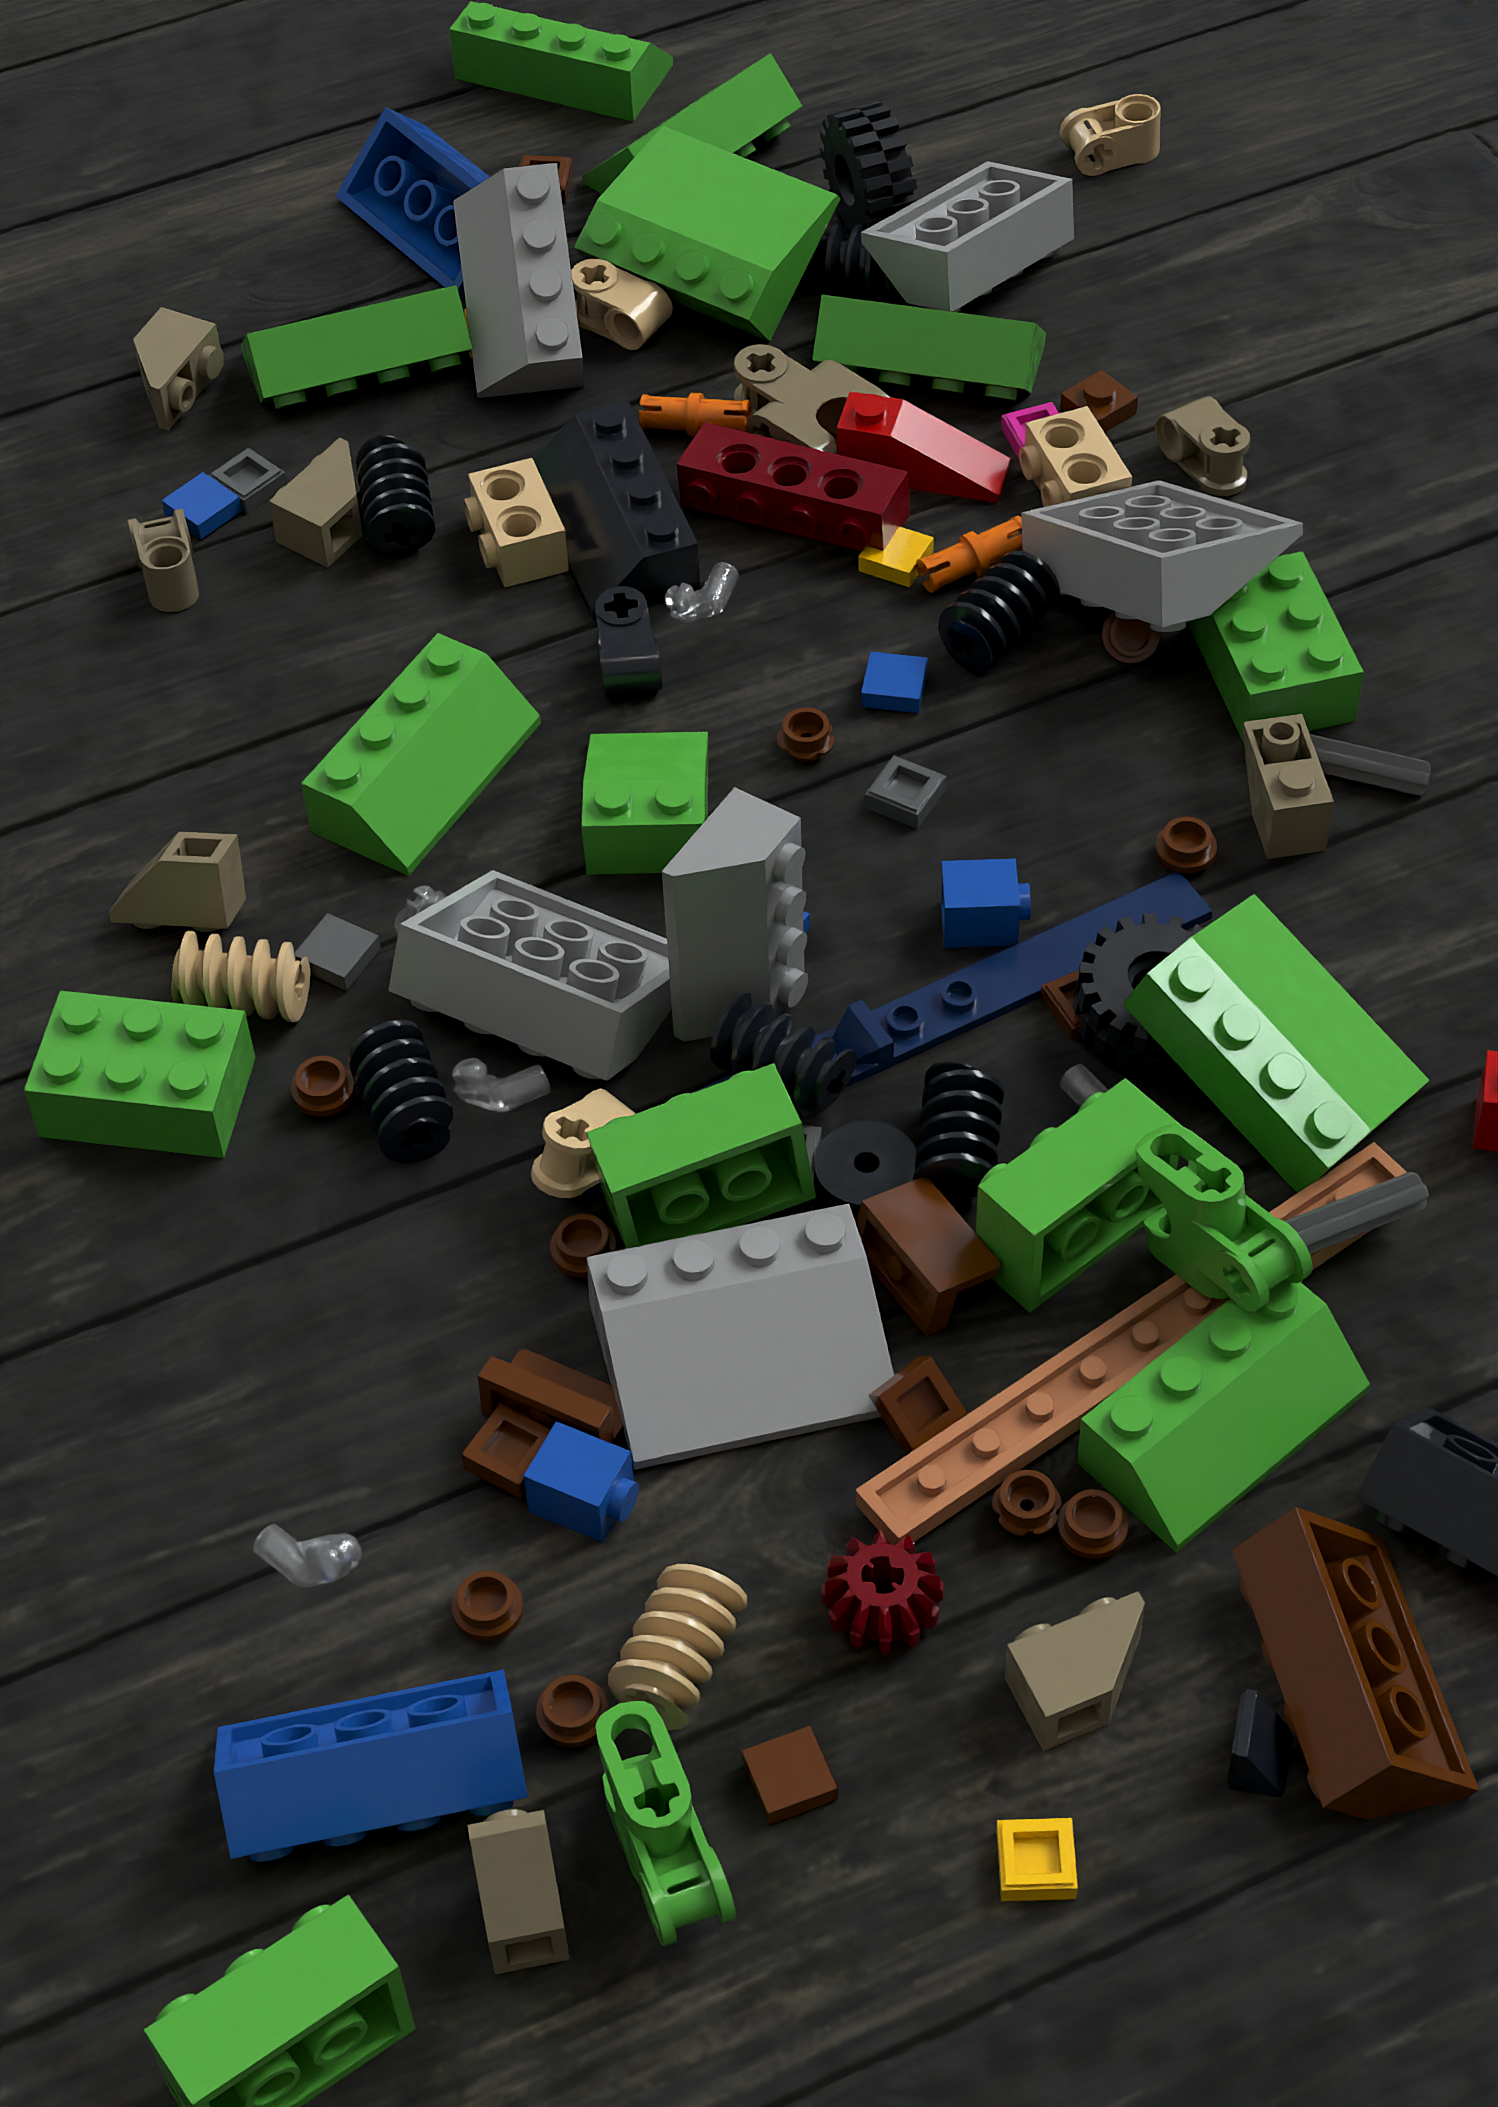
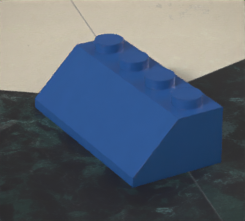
M385 107L335 196L445 288L457 285L459 297L465 296L453 201L490 177L427 126Z
M504 1669L221 1726L217 1730L214 1776L231 1859L249 1855L250 1860L257 1862L275 1860L291 1853L295 1845L323 1840V1843L327 1846H343L363 1839L367 1835L368 1830L396 1825L397 1829L402 1831H415L438 1823L441 1815L470 1810L471 1814L477 1816L492 1815L511 1808L514 1800L528 1798Z

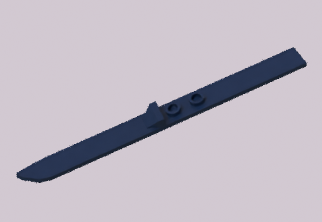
M1174 872L870 1011L862 999L848 1005L838 1026L815 1036L812 1048L822 1038L831 1037L836 1042L833 1060L844 1049L850 1048L856 1051V1067L846 1087L851 1086L1041 998V985L1079 970L1084 950L1089 941L1095 944L1097 932L1106 925L1115 933L1118 919L1130 916L1134 925H1139L1142 922L1143 913H1157V923L1169 924L1170 915L1184 918L1182 929L1188 930L1196 924L1199 925L1212 919L1213 910L1181 873ZM731 1074V1075H729V1076H727V1077H725V1078H722V1079H720V1080H718V1081H716V1082H714V1083H711V1084H709V1085H707V1086H705V1087H703V1088H701V1089H698V1090H696V1091H694V1092H697V1091H699V1090L708 1088V1087L713 1086V1085H716V1084H718V1083L727 1081V1080H729L732 1076H734V1074ZM601 1183L587 1189L580 1196L593 1198L603 1196Z

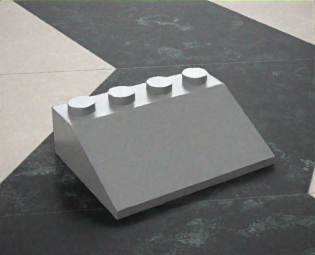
M1159 480L1021 512L1023 551L1039 557L1049 565L1057 577L1060 595H1071L1080 598V603L1084 606L1105 607L1114 610L1115 616L1118 618L1139 619L1148 622L1152 630L1160 632L1179 631L1186 627V621L1211 615L1303 535V523Z
M494 870L407 919L399 927L388 991L409 999L411 1004L418 1009L428 1012H441L463 1021L464 1025L474 1032L494 1034L514 1042L527 1054L540 1057L548 1056L572 1066L577 1074L586 1078L607 1081L635 1061L672 1010L666 938Z
M849 1204L587 1257L589 1303L623 1424L628 1449L631 1451L634 1470L881 1417L868 1395L892 1378L894 1372L867 1256Z

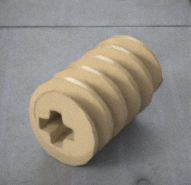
M187 931L176 953L173 964L171 983L173 1002L179 1004L184 1002V1004L206 1006L208 1004V1007L225 1009L232 1007L234 1010L245 1011L246 1016H250L256 1009L262 1019L268 1020L275 1018L281 1012L282 1017L287 1022H297L303 1015L307 1003L311 976L310 963L307 956L303 957L301 961H295L292 942H284L277 958H271L268 940L260 939L257 942L253 955L250 956L247 955L243 937H234L229 952L223 953L219 934H211L204 950H199L195 931Z
M675 1564L666 1567L657 1580V1590L653 1591L645 1603V1613L637 1619L633 1626V1637L627 1640L620 1651L621 1661L617 1662L608 1674V1686L614 1697L620 1703L645 1701L652 1704L663 1719L667 1730L683 1729L688 1724L687 1715L679 1707L693 1708L698 1704L700 1693L693 1683L705 1684L710 1680L713 1673L711 1666L706 1660H717L722 1656L725 1649L723 1642L718 1636H729L734 1632L736 1621L731 1613H740L746 1608V1593L728 1577L708 1568L693 1564Z

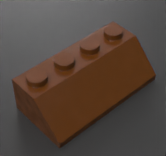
M1294 1507L1232 1549L1241 1575L1239 1581L1241 1593L1253 1609L1263 1637L1261 1643L1263 1655L1269 1666L1275 1671L1286 1702L1284 1705L1285 1718L1290 1728L1298 1736L1309 1768L1307 1771L1309 1786L1321 1802L1323 1808L1369 1820L1468 1798L1479 1791L1382 1537Z

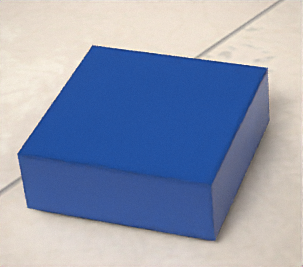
M204 472L161 500L164 514L167 517L173 516L174 510L183 508L188 531L200 540L242 512L240 497Z
M870 651L861 692V707L919 713L927 677L928 657Z

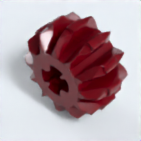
M879 1529L873 1538V1544L869 1546L851 1536L849 1543L846 1545V1556L831 1555V1560L827 1564L828 1579L825 1580V1584L821 1587L822 1604L825 1605L826 1609L830 1610L829 1624L834 1634L850 1631V1643L855 1651H858L867 1642L872 1640L878 1642L879 1651L886 1657L891 1651L892 1641L896 1639L914 1650L916 1643L919 1642L920 1629L934 1630V1626L938 1622L939 1608L937 1606L940 1605V1601L944 1598V1583L940 1580V1576L935 1575L936 1561L932 1557V1553L914 1554L915 1543L909 1534L896 1545L887 1544L886 1535ZM881 1591H883V1592H889V1593L880 1594V1593H876V1592H881Z

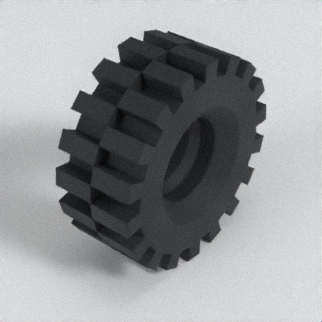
M877 101L829 114L827 118L823 119L822 125L824 129L820 130V139L824 146L820 147L821 158L825 161V168H822L824 179H828L830 186L828 191L837 194L841 198L835 209V214L838 220H843L844 230L847 234L851 233L856 224L862 225L863 230H866L918 201L914 195V190H917V182L911 173V167H914L911 155L908 156L905 149L907 141L904 134H899V122L895 116L891 117V110L887 105L882 106V102Z
M1143 913L1141 924L1134 925L1131 917L1127 916L1118 919L1115 933L1106 925L1097 932L1095 944L1089 941L1084 950L1082 962H1080L1073 1008L1075 1015L1081 1014L1078 1028L1083 1042L1095 1038L1092 1053L1099 1059L1103 1060L1111 1053L1116 1057L1113 1068L1125 1073L1130 1064L1141 1066L1140 1077L1154 1078L1156 1068H1165L1167 1078L1181 1076L1182 1068L1122 1004L1133 992L1131 986L1140 983L1149 971L1189 938L1204 929L1200 925L1196 924L1192 931L1189 932L1182 929L1184 918L1170 915L1169 924L1157 923V913Z

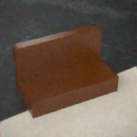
M921 1177L861 1202L856 1226L867 1256L869 1268L925 1336L947 1328L958 1292L998 1275L1001 1266L1000 1261L930 1179Z
M527 1349L520 1350L511 1363L491 1356L478 1374L482 1415L488 1418L501 1403L549 1429H552L557 1421L616 1445L624 1432L611 1385Z

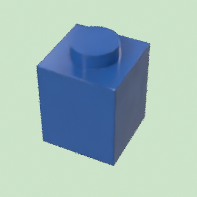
M1016 858L942 861L941 913L944 948L1014 946L1018 944L1019 921L1030 920L1031 897L1029 883L1018 884Z
M557 1421L523 1476L530 1513L602 1543L616 1520L624 1522L628 1518L639 1492V1484L634 1481L631 1451Z

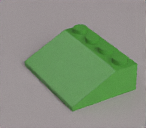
M662 126L598 198L574 248L586 259L608 261L615 267L634 276L656 283L668 294L671 301L771 341L841 198L837 194Z
M1255 894L1193 935L1146 974L1122 1004L1296 1193L1326 1174L1430 1081Z

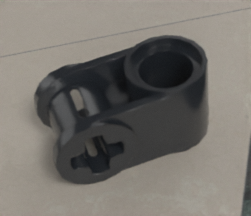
M617 586L607 589L600 594L595 606L599 631L598 655L604 696L611 697L662 690V675L657 641L652 635L647 601L644 595L637 589L628 586Z

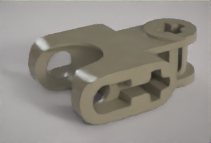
M762 344L748 346L735 356L734 373L741 384L735 389L734 400H751L752 416L747 421V431L751 434L837 454V444L832 435L837 434V425L849 392L889 397L877 386L833 360H824L810 371L786 356L780 349Z

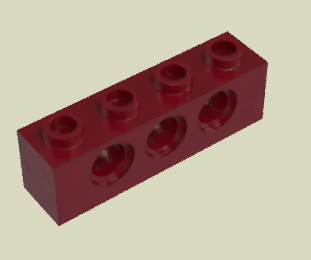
M704 422L676 463L681 506L858 551H863L866 546L884 551L898 527H903L910 516L908 471Z

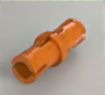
M690 393L688 398L659 397L643 394L640 406L645 407V411L639 410V424L642 430L687 431V434L691 437H695L704 422L748 433L747 419L752 416L751 400L705 399L702 393Z
M1018 515L1014 516L1009 521L980 534L970 531L961 535L957 544L930 556L917 559L916 567L919 578L941 569L930 574V579L922 583L928 592L934 593L939 588L970 574H973L975 577L984 575L990 568V565L997 563L1006 553L1013 550L1023 551L1022 534L1008 539L1017 535L1019 530L1022 529V518Z

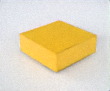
M898 527L884 551L868 546L863 549L858 557L859 571L910 587L918 576L917 559L930 556L934 552V537Z
M1072 1818L997 1820L996 1835L1001 1902L1077 1899L1078 1885Z

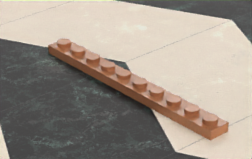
M1373 1142L1269 1213L1275 1218L1285 1221L1407 1172ZM1369 1231L1311 1253L1312 1270ZM1176 1274L855 1490V1505L878 1530H882L890 1544L896 1545L908 1534L913 1542L917 1541L1002 1483L1010 1474L1021 1470L1078 1431L1081 1419L1231 1298L1216 1299L1207 1297L1199 1293Z

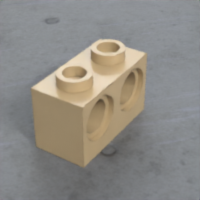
M1088 406L1026 422L1025 447H1021L1019 450L1020 465L1026 479H1033L1041 491L1044 507L1131 487L1132 475Z
M533 458L468 474L471 497L463 499L466 520L471 532L480 530L481 535L478 536L485 566L487 568L496 567L504 588L569 571L565 529Z

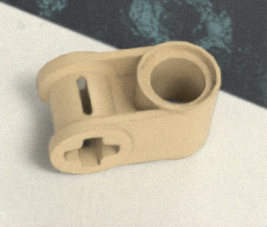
M1134 94L1098 106L1080 108L1070 113L1062 122L1059 131L1061 140L1067 148L1074 150V159L1078 169L1088 176L1100 175L1107 171L1133 164L1147 163L1157 157L1160 151V104L1155 98L1148 95ZM1084 122H1088L1091 128L1087 129ZM1092 154L1095 161H1091L1088 155Z
M587 259L576 264L571 270L573 288L577 293L575 304L578 326L602 335L625 349L636 350L640 348L672 315V302L668 294L659 285L621 270L608 261Z
M600 1088L592 1091L582 1100L549 1114L545 1118L542 1135L546 1142L543 1154L534 1160L531 1171L533 1183L541 1191L559 1198L579 1196L587 1189L600 1183L586 1132L604 1126L612 1119L622 1116L629 1117L636 1113L608 1091Z

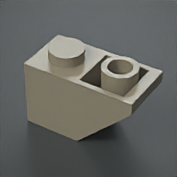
M161 307L134 337L133 342L142 382L159 428L169 431L181 415L192 407L195 399L208 383L219 375L224 366V354L220 348L215 323Z
M338 438L322 454L316 456L301 473L286 486L280 488L275 496L269 500L276 542L327 568L363 536L349 443L342 438Z
M1297 714L1243 722L1242 731L1252 816L1267 859L1326 851L1334 800L1303 715Z
M178 832L129 882L109 911L110 922L130 923L143 929H152L163 925L192 927L200 932H211L221 928L228 929L246 900L238 835Z
M1138 1591L1118 1600L1106 1597L1094 1601L1085 1607L1078 1616L1053 1626L1049 1624L1032 1626L1019 1634L1014 1642L1007 1644L1005 1680L1043 1751L1109 1724L1141 1638L1145 1602Z
M517 1809L504 1810L490 1815L484 1822L467 1825L495 1974L569 1960L544 1810L530 1813Z

